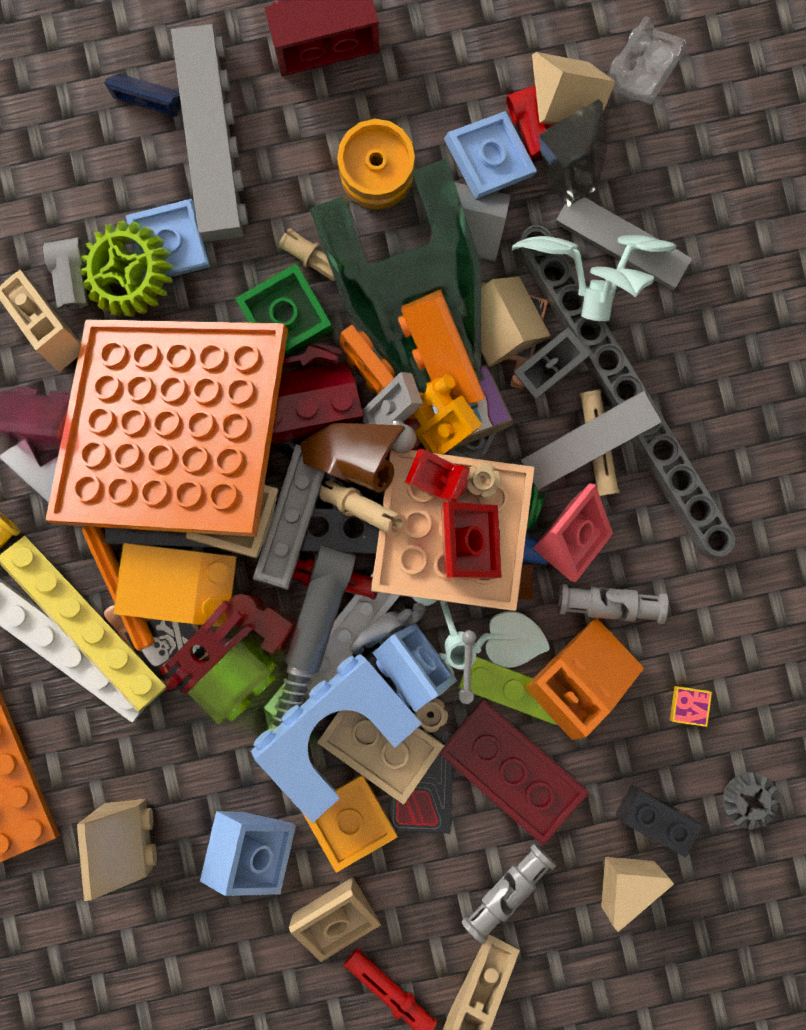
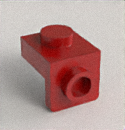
M418 449L404 483L439 500L457 502L467 488V477L470 468L464 465H455L425 449Z

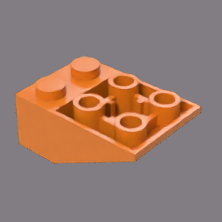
M594 618L524 689L572 740L587 737L613 710L643 671L644 667L598 618Z

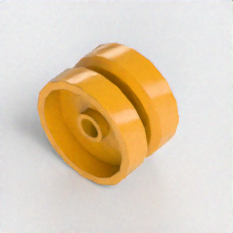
M371 119L359 122L347 131L339 144L337 160L342 186L350 199L364 208L376 210L393 207L403 200L412 187L415 169V154L412 141L404 130L390 121Z

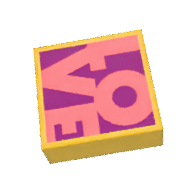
M674 686L670 721L707 727L712 692Z

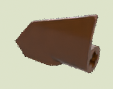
M331 423L300 443L303 463L345 482H354L376 492H383L390 486L394 477V466L385 458L393 444L405 430V427L402 425Z

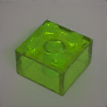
M246 638L232 648L188 694L218 724L226 718L232 722L251 704L247 698L252 693L258 696L276 679L272 673L278 666L250 638Z

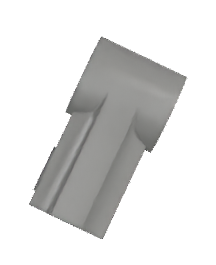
M78 237L44 243V258L48 271L52 274L57 308L60 310H77L88 306L87 289H84L81 285L85 281V276L79 272L80 269L87 267V263L80 258V256L86 255L82 240Z

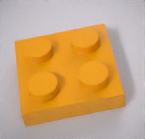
M361 774L335 789L340 799L316 821L312 823L304 815L336 873L398 837L367 779Z

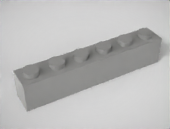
M213 24L171 29L198 233L204 242L244 237L243 225H248L249 222L246 204H240L238 192L244 191L241 170H235L234 158H239V148L236 136L231 137L229 125L235 124L232 103H226L225 92L230 91V82L227 69H221L220 58H226L223 37L216 36Z

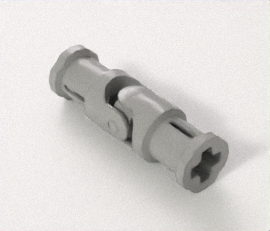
M561 584L558 596V614L565 615L566 612L587 614L589 618L618 619L634 622L637 618L656 620L659 624H665L668 613V596L663 593H659L658 596L638 594L637 590H620L591 586L589 589L569 588L567 584Z
M535 843L530 847L531 852L518 866L513 865L498 883L482 898L483 903L469 918L465 917L462 920L466 930L481 944L488 940V934L501 921L506 922L518 906L536 889L535 884L549 869L553 870L556 867L555 862Z

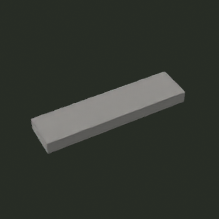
M572 191L555 221V224L618 260H621L627 246L618 243V237L643 235L657 239L575 191ZM638 249L630 254L626 264L637 271L653 275L655 281L674 290L692 258L677 249L666 253V251L649 252Z
M644 390L524 457L521 461L524 466L534 467L533 482L539 490L662 422V419Z
M297 444L253 576L254 581L289 590L319 490L325 476L324 472L303 463L301 446Z

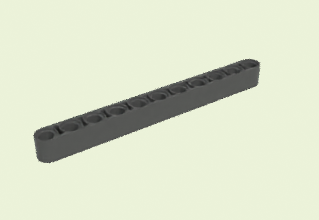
M533 225L523 232L520 241L537 236H553L547 228L541 225ZM525 247L518 248L520 259L545 300H548V305L562 328L565 330L569 327L590 352V356L583 362L610 407L614 408L626 401L617 394V386L620 384H625L631 389L632 397L644 390L647 392L605 321L590 320L581 316L584 296L578 295V277L564 254L537 252ZM547 268L557 269L560 272L561 279L558 281L549 280L545 276L544 270ZM565 297L574 298L578 302L579 309L575 311L567 310L563 306L562 299ZM583 326L592 327L596 332V340L589 341L584 339L580 333V328ZM607 355L611 357L614 362V369L611 371L603 369L598 362L599 356ZM648 394L662 422L632 438L631 441L697 550L707 557L728 555L735 546L734 533ZM656 443H661L667 448L668 456L665 461L655 457L653 447ZM675 472L685 477L686 485L682 491L677 490L672 484V476ZM694 502L699 503L704 510V515L699 521L695 520L690 514V507ZM712 532L718 533L722 539V545L717 551L713 550L708 543Z

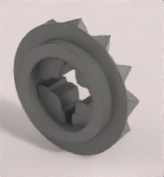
M746 772L739 774L727 784L724 790V810L730 820L740 827L750 830L767 827V824L777 817L778 805L781 803L778 797V788L767 777L759 773ZM757 792V800L761 802L760 804L763 808L751 807L749 811L746 810L748 803L744 801L740 794L754 796Z

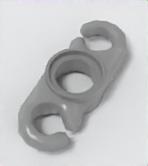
M416 603L413 605V612L410 609H405L399 614L395 611L386 613L354 639L350 646L351 652L355 655L361 654L364 651V647H362L364 645L367 648H372L377 643L382 645L395 633L417 623L425 613L426 607L422 603Z

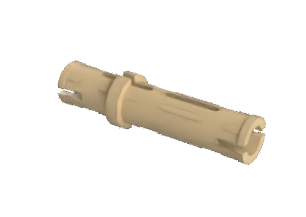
M601 390L579 394L585 423L604 413ZM610 450L592 460L599 496L619 493L613 456Z
M334 480L324 482L327 486L333 488L332 490L323 485L320 487V498L336 506L346 516L354 515L392 537H397L401 534L392 526L402 531L406 527L404 515L364 497L360 493L361 491L356 488H346Z

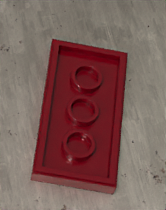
M484 699L480 701L444 743V747L439 753L543 846L589 794L588 790Z

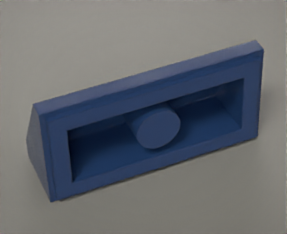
M116 74L105 80L104 84L114 99L173 117L178 115L181 101L180 93L177 90L124 74Z

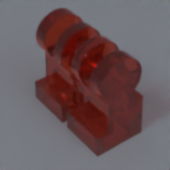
M235 595L229 599L228 603L230 605L225 610L227 619L239 611L242 617L235 625L246 626L248 623H251L254 626L252 630L265 638L260 647L270 654L281 652L294 633L298 622L277 607L265 608L264 602L255 595Z

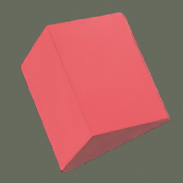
M588 484L567 504L533 547L537 553L573 582H577L613 535L595 484Z

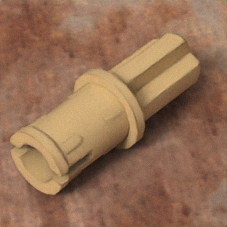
M291 228L282 236L279 248L302 261L304 267L308 268L311 266L332 281L339 280L344 273L345 265L321 250L319 243L313 244Z

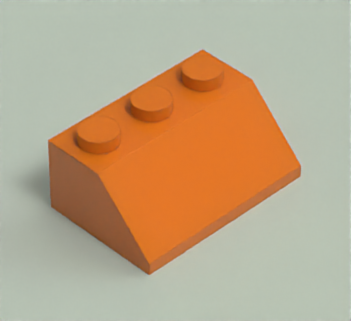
M441 289L401 307L403 315L398 317V321L405 337L412 335L417 349L412 350L415 361L420 370L427 369L431 379L430 382L426 383V386L436 378L450 375L455 380V386L450 390L452 400L461 395L468 404L484 400L485 396Z

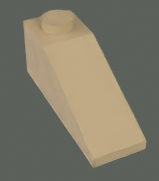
M18 270L0 285V301L34 349L57 371L63 370L79 356L81 342L21 270Z
M488 934V940L482 944L450 1009L443 1030H491L520 950Z

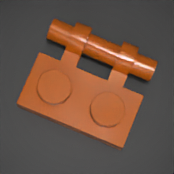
M351 325L341 332L339 345L347 355V362L353 370L358 369L365 378V385L370 392L378 395L394 379L395 372L385 359L380 360L373 352L374 346L371 340L363 331L358 333L355 327Z

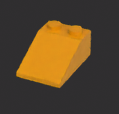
M123 543L113 614L203 625L225 600L231 605L237 557ZM230 605L213 626L220 627L229 619Z

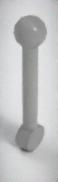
M470 630L465 631L462 635V641L465 643L463 689L459 692V698L463 704H469L474 699L473 691L470 689L472 645L477 637Z

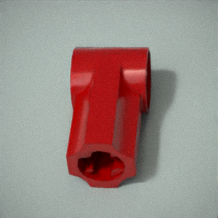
M535 85L506 95L510 117L514 125L519 126L529 157L531 159H540L558 150L559 144L552 125L540 123Z

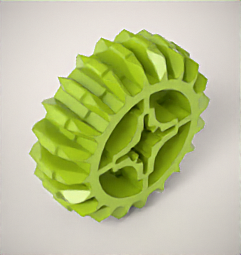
M118 221L117 227L111 224L105 225V235L101 232H94L97 242L95 244L85 243L90 253L88 256H80L82 261L87 263V267L80 269L79 272L83 276L88 277L81 284L84 289L91 290L88 297L92 301L98 302L100 309L110 310L111 314L116 316L124 313L125 316L133 317L136 311L141 314L147 313V304L153 307L159 306L156 299L157 294L161 296L167 295L166 290L162 286L164 282L167 284L173 282L172 278L166 276V271H170L174 267L172 263L165 261L171 253L168 249L162 248L165 243L164 240L159 236H154V230L148 227L143 228L137 222H131L129 225L124 221ZM139 243L145 253L141 255L132 254L126 249L125 245ZM147 272L144 281H142V276ZM113 283L121 284V287L127 290L128 295L116 296L109 285Z

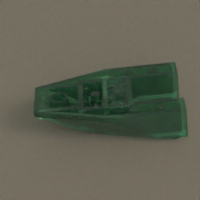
M447 158L412 171L435 241L370 264L346 195L309 208L346 312L359 329L369 337L380 356L391 365L396 376L400 372L412 373L419 393L426 391V383L430 382L431 379L426 368L422 370L418 368L412 350L417 349L412 335L405 337L398 317L403 315L401 311L403 305L440 289L477 377H481V262Z

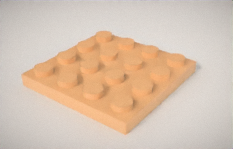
M391 449L389 461L394 466V477L390 486L385 490L383 506L404 515L406 527L402 531L392 526V528L401 533L397 537H392L381 529L379 530L371 591L516 611L534 467L433 453L455 465H464L468 468L478 466L481 462H487L492 464L494 470L498 471L501 475V485L496 488V493L489 498L473 496L466 488L457 502L498 505L502 578L445 581L441 506L443 502L447 501L439 500L404 483L417 451L410 450L405 453H398ZM481 477L480 482L486 483V478Z

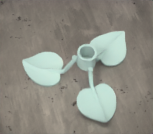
M643 235L618 237L617 242L627 246L617 269L592 267L590 273L602 277L606 281L591 280L590 286H586L580 251L577 250L578 245L555 237L537 236L515 243L512 246V251L525 247L550 254H567L571 256L575 261L579 282L578 295L584 296L581 316L595 321L610 320L612 302L617 286L636 297L643 288L654 282L653 275L637 270L625 269L630 254L638 249L649 252L666 251V253L675 250L677 245Z
M412 597L416 602L422 603L424 606L431 605L437 601ZM440 601L450 635L445 641L446 654L439 653L438 655L444 660L443 662L454 675L452 667L464 669L465 643L462 641L464 632L456 631L447 602ZM516 611L501 612L491 618L489 623L490 633L482 634L478 641L473 643L472 665L476 660V653L481 652V647L486 640H488L486 643V653L493 663L505 668L525 664L537 655L547 652L549 644L540 627L532 619Z

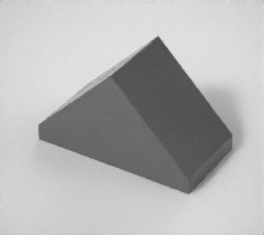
M567 327L513 373L536 400L590 356V352L570 328Z

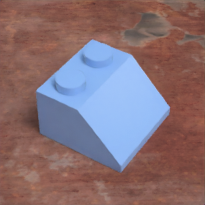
M416 623L392 635L373 652L381 673L392 679L398 688L399 698L406 706H411L415 712L457 682L454 675Z
M216 811L200 882L224 896L281 894L296 825L246 812Z

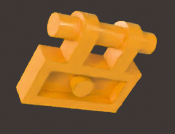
M450 375L436 378L429 383L426 391L419 393L423 404L408 417L410 419L417 418L421 424L415 430V433L426 450L443 455L483 426L462 395L455 400H452L450 397V390L455 386V380ZM433 404L439 411L437 414L432 410Z

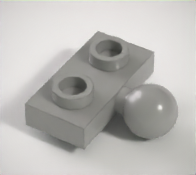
M400 372L362 409L364 424L402 425L405 427V430L391 447L392 450L398 453L408 452L415 446L416 433L410 426L404 424V421L423 404L412 373Z

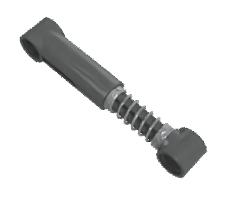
M321 545L318 549L311 572L309 587L285 662L288 664L286 671L289 674L287 678L283 679L286 684L285 687L281 688L282 696L278 697L280 701L279 706H275L277 713L272 716L274 721L270 722L268 728L271 731H274L283 722L281 719L290 708L295 705L300 707L301 704L306 702L304 695L309 693L307 686L312 683L310 678L314 677L313 674L320 671L342 595L347 588L352 574L355 555ZM254 760L253 766L261 767V766Z

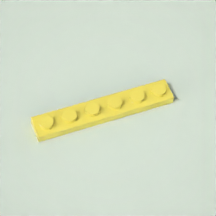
M23 536L0 554V565L138 713L166 690L163 682L26 536Z

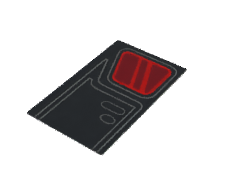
M427 732L443 744L453 734L452 732ZM440 754L433 761L404 805L391 796L390 822L395 831L450 833L453 766Z

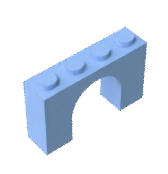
M361 654L355 658L350 656L338 666V673L328 682L324 680L317 684L310 691V698L300 707L295 705L283 715L281 719L283 722L274 731L267 730L255 740L253 744L255 747L251 750L254 760L312 823L340 799L332 785L310 762L308 756L309 737L321 719L333 712L342 710L361 713L377 727L394 748L422 724Z

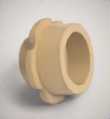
M481 462L478 466L470 467L467 477V490L473 496H481L482 498L493 496L496 493V488L501 485L500 473L495 471L494 466L487 462ZM485 477L486 483H481L480 478Z
M434 698L414 713L422 723L419 727H423L426 732H436L440 726H444L447 722L448 712L444 710L445 705L441 700ZM429 711H432L434 713V716L432 718H429L427 716V713Z

